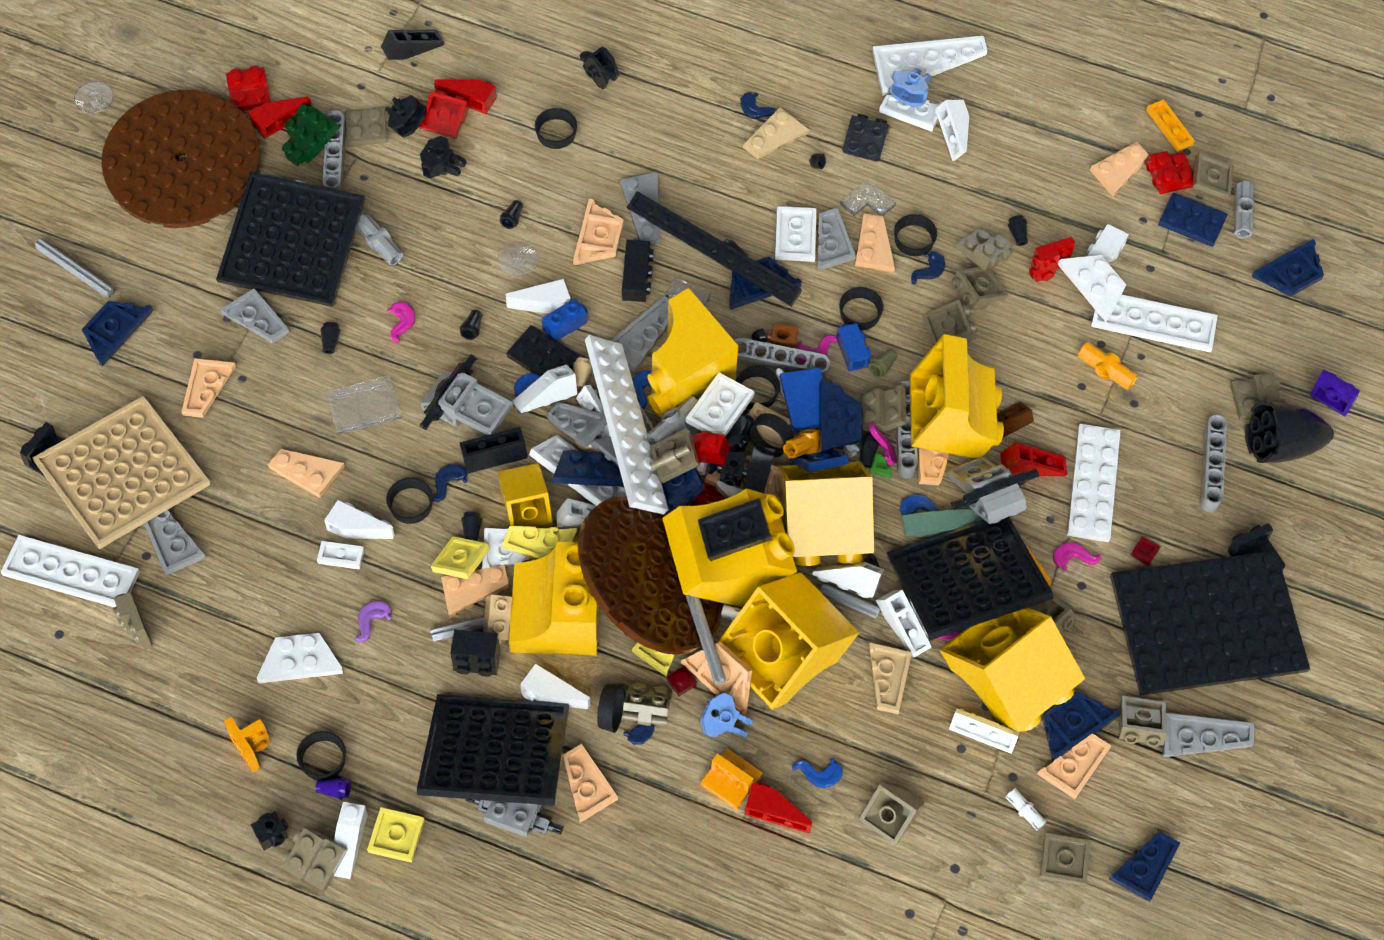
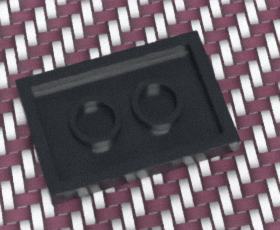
M532 325L506 353L509 359L531 373L540 375V377L548 370L566 364L572 369L576 358L580 357V355Z
M759 498L698 520L710 561L772 540L763 505Z

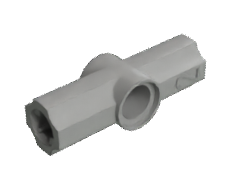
M1242 181L1237 183L1235 187L1234 235L1243 239L1251 237L1253 233L1255 202L1253 201L1254 185L1250 181Z
M362 214L357 229L366 238V242L371 250L378 252L389 266L398 264L403 258V253L394 244L388 231L384 227L380 228L369 214Z
M690 396L677 408L664 413L661 417L662 421L647 433V439L650 444L653 445L688 428L686 417L698 400L694 396Z

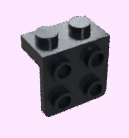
M863 114L852 115L842 149L843 152L848 155L878 162L886 136L890 131V125L882 119L876 118V121L868 119L869 116Z
M45 422L42 427L35 431L31 440L25 443L19 452L24 465L43 476L44 474L35 464L33 457L63 441V439L56 435L53 425Z
M1269 523L1263 526L1257 525L1244 535L1243 533L1237 534L1232 538L1228 553L1230 556L1274 551L1275 548L1268 540L1273 532L1272 527ZM1278 554L1281 568L1284 570L1285 563Z

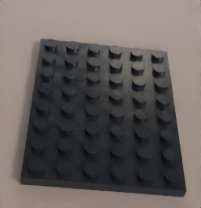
M1277 550L1112 572L1110 575L1140 696L1305 673L1310 670Z

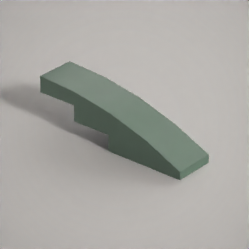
M972 509L940 510L901 516L904 535L912 537H934L984 520Z

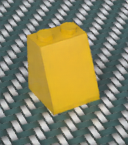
M539 463L498 471L499 484L509 526L536 528L553 526L548 491Z

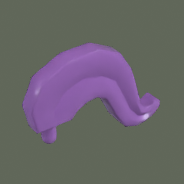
M374 601L362 607L358 614L361 635L356 636L357 642H364L370 637L371 620L375 618L382 619L385 616L388 620H391V610L387 603Z

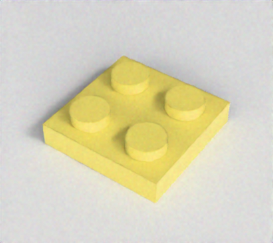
M452 536L432 563L431 568L436 573L469 579L490 548L487 543Z
M380 807L367 848L368 853L412 863L425 822L424 817Z

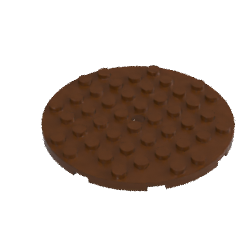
M177 90L161 93L133 106L121 116L111 129L102 153V171L105 183L119 206L133 217L145 223L159 224L166 228L198 226L208 223L209 219L220 214L223 216L241 202L250 172L257 173L260 166L258 138L247 116L226 99L196 90ZM186 155L185 160H176L177 156Z
M627 496L613 497L601 502L585 517L578 536L579 563L591 596L594 597L605 615L626 636L644 647L665 654H685L697 650L702 645L686 596L681 588L662 519L669 512L659 514L630 507ZM700 598L711 635H713L721 622L723 603Z

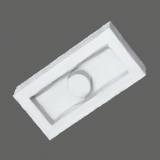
M321 541L317 562L318 564L360 569L365 550L362 546Z

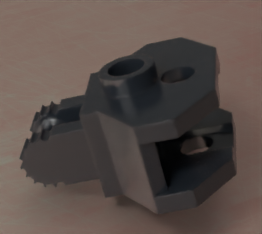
M600 47L594 53L585 51L579 55L580 59L584 62L583 68L586 74L593 79L599 88L605 89L610 79L613 81L617 80L619 71L615 59L607 48Z
M412 95L402 100L394 97L392 99L394 103L392 108H385V111L389 114L388 126L402 138L413 134L426 116L427 107Z
M442 136L429 140L420 153L423 176L430 179L439 175L446 176L447 173L459 176L461 170L457 166L465 167L467 164L464 158L454 154L453 150L449 147L448 139Z
M740 415L725 436L730 446L729 451L743 453L748 446V439L750 438L748 431L754 423L752 416Z

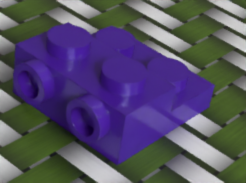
M1323 370L1309 396L1345 417L1354 405L1360 390L1355 388L1354 385L1341 380L1335 374Z

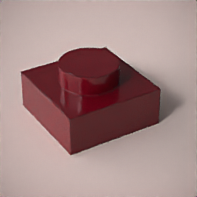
M1142 536L1130 556L1149 566L1160 550V546Z
M686 666L668 675L666 679L678 697L697 686L696 680Z

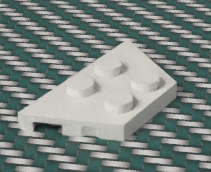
M1102 255L1059 260L1058 266L1103 320L1107 322L1126 286L1124 281Z
M320 633L277 637L274 639L259 671L257 681L258 683L343 674V669Z

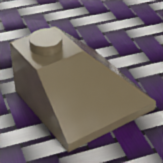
M880 783L861 814L859 821L896 846L915 821L925 802L906 789Z

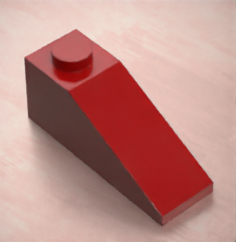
M436 79L434 81L435 92L440 90L454 98L455 96L464 97L470 105L469 108L483 114H487L497 98L496 86L479 79Z
M306 96L264 103L249 112L251 124L266 139L283 129L286 121L297 112L300 105L312 106L311 100Z
M707 432L691 434L699 462L725 465L730 446L724 434Z
M1014 443L1000 453L1001 464L1009 469L1013 475L1022 472L1026 473L1037 469L1039 476L1067 475L1066 458L1062 455L1019 443Z
M765 783L752 784L745 808L746 816L810 834L812 821L777 790Z

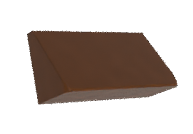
M1018 402L997 413V421L1002 422L1004 426L1003 438L1034 421L1032 409L1022 402Z

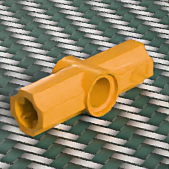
M1089 342L1085 343L1078 353L1077 357L1094 367L1098 376L1103 379L1110 378L1127 390L1134 385L1138 378V374L1121 364V360L1117 355L1111 352L1106 354Z
M819 427L800 431L799 436L787 440L783 446V451L788 458H797L804 454L819 452Z

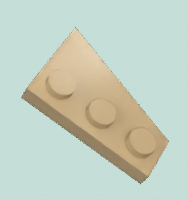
M780 107L744 143L743 148L756 159H759L786 143L794 142L800 136L808 135L810 130Z
M869 642L877 710L899 714L912 652Z

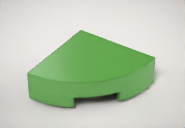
M876 452L870 473L890 478L891 466L887 464L884 455Z

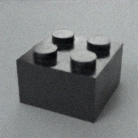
M454 629L450 652L453 671L464 675L478 673L484 677L497 675L500 657L498 633Z

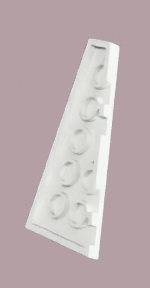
M984 36L873 46L872 53L882 96L890 93L889 88L894 83L892 75L896 71L908 72L918 68L921 70V76L928 73L932 77L985 56L987 54V47Z

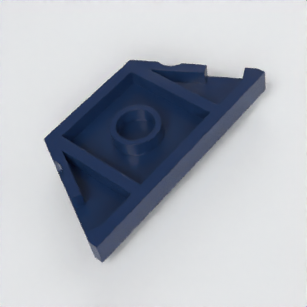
M1312 239L1253 272L1252 277L1289 296H1293L1322 280L1324 273L1320 266L1319 254H1316L1315 240Z
M771 257L756 261L796 286L801 287L802 281L788 274V270L783 266H779ZM732 272L730 310L772 296Z
M107 301L82 328L87 342L102 367L153 312L150 305L136 307L132 303L121 304Z
M821 380L819 383V453L824 454L827 450L840 449L846 445L859 443L862 439L861 403L825 380Z
M563 450L552 478V483L624 487L620 469L612 461L607 460L602 452Z
M697 467L665 483L661 482L669 513L679 506H691L705 488Z
M1076 691L1068 701L1048 710L1043 714L1042 720L1052 760L1054 761L1058 757L1063 756L1092 733L1096 734L1120 717L1121 713L1116 709L1113 711L1102 706V702L1090 699L1079 691Z

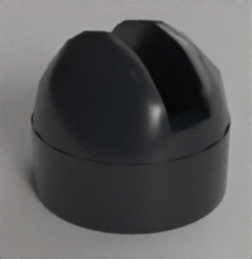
M821 153L813 154L809 159V163L815 169H823L826 164V157Z
M763 328L753 332L752 340L767 343Z

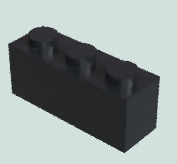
M626 240L622 301L646 302L647 294H651V283L648 282V278H652V266H649V261H653L654 249H650V241Z
M520 427L459 442L467 474L528 458L525 440Z

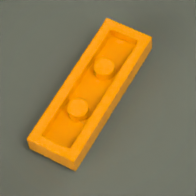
M1164 99L1147 106L1146 111L1177 152L1194 145L1195 140Z

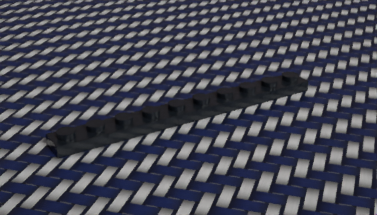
M638 191L626 207L631 212L790 307L793 306L802 292L800 287Z

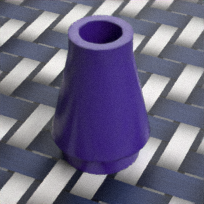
M344 777L317 780L316 793L340 800L348 798L351 792V782Z

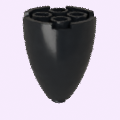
M1274 401L1257 402L1251 408L1253 414L1250 424H1246L1245 440L1249 454L1253 453L1258 463H1279L1306 457L1321 450L1334 437V431L1331 426L1313 412L1292 404Z

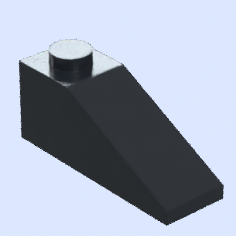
M388 30L381 48L388 60H405L444 45V41L437 30Z

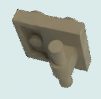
M687 428L650 446L654 460L650 462V467L652 470L657 471L658 478L662 483L700 465L691 432Z
M629 683L623 705L622 720L634 721L639 725L651 726V724L667 726V715L673 690L667 689L664 686L650 687L642 683Z

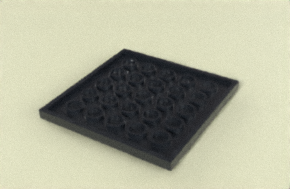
M250 172L217 274V282L333 307L366 200L365 196Z
M1010 517L991 524L981 520L887 552L888 560L929 641L1054 599L1051 588Z
M437 694L417 785V795L555 806L569 704Z

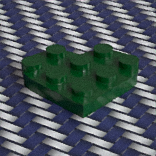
M305 104L300 105L297 112L284 125L285 129H287V134L290 136L288 142L282 146L285 157L296 166H299V163L304 161L309 163L333 137L340 126L318 109L306 106Z

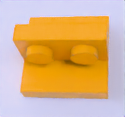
M232 717L223 721L230 739L251 772L253 773L260 769L254 752L264 750L271 743L261 719L242 730L238 728Z
M726 748L722 755L717 753L712 759L711 769L701 781V786L737 810L750 794L752 784H757L762 778L763 772Z

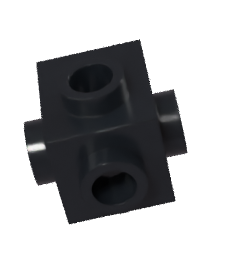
M729 451L725 465H718L717 473H720V481L729 486H740L741 480L746 479L749 468L745 466L747 455Z
M275 811L263 814L259 817L258 821L250 824L264 851L272 846L277 847L288 838L286 830L289 826L284 817L279 818Z

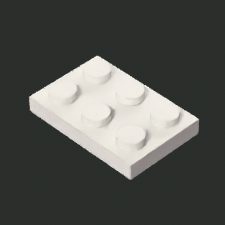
M777 206L775 260L815 262L816 208Z
M719 372L686 417V423L702 432L724 434L726 436L754 397L755 391Z

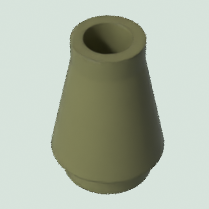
M887 350L882 355L872 359L869 365L871 374L875 377L885 376L897 358L896 353L892 350Z

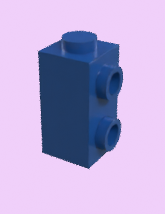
M573 299L542 318V329L548 336L558 341L587 323L588 311L582 303L579 304L576 299Z
M857 323L845 324L839 327L836 338L848 371L868 367L871 351L869 347L865 346L863 330H859Z

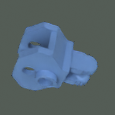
M918 68L908 72L896 71L892 75L894 83L890 86L889 91L893 98L909 106H922L926 102L929 89L927 84L931 80V75L927 73L921 76V70Z
M720 693L708 700L700 718L703 734L710 737H716L726 731L746 738L748 733L734 727L735 722L740 720L746 725H752L753 720L739 714L740 712L735 709L732 696ZM713 709L716 711L715 717L711 715Z

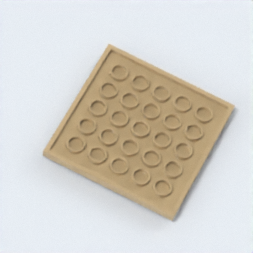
M144 396L33 457L35 464L98 549L103 548L210 485L209 479Z

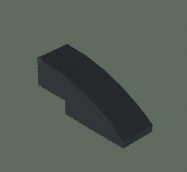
M758 445L754 446L743 490L750 489L760 493L765 492L775 453L774 449Z

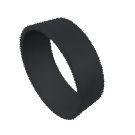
M561 108L543 111L535 121L538 140L544 146L551 149L567 147L573 142L576 135V118L569 111ZM558 119L569 123L573 128V133L564 140L552 141L542 137L539 134V130L547 121Z
M911 214L904 216L898 220L894 227V239L897 248L909 256H922L924 253H928L937 238L935 224L929 218L922 215ZM906 226H920L930 233L932 243L924 248H910L899 241L897 234Z
M852 288L845 292L840 299L841 319L845 324L857 323L859 330L870 329L878 323L882 315L883 301L875 291L869 288ZM863 298L871 301L876 306L878 317L867 323H858L847 318L842 310L848 301Z
M752 366L741 371L736 378V382L740 384L751 377H762L772 383L775 389V396L767 402L759 403L767 408L775 402L780 390V382L777 375L772 370L762 366ZM750 402L746 408L752 409L755 403Z
M770 413L759 415L749 432L753 445L774 449V457L782 456L784 451L782 448H776L768 444L760 436L757 430L758 425H764L775 430L782 438L784 445L787 440L795 438L788 423L777 415Z
M404 478L390 487L386 502L394 518L402 523L414 524L424 520L429 515L432 508L433 493L429 485L417 478ZM414 488L423 491L430 501L428 508L423 513L414 517H404L395 513L392 510V502L394 497L402 490Z
M606 684L603 687L597 712L599 728L613 733L618 730L625 700L623 684Z
M317 731L309 734L301 741L297 749L296 758L299 767L308 777L314 780H327L334 778L342 771L346 759V748L341 738L336 734L328 731ZM319 741L332 742L343 753V760L338 768L325 775L311 774L303 766V756L306 750L312 744Z

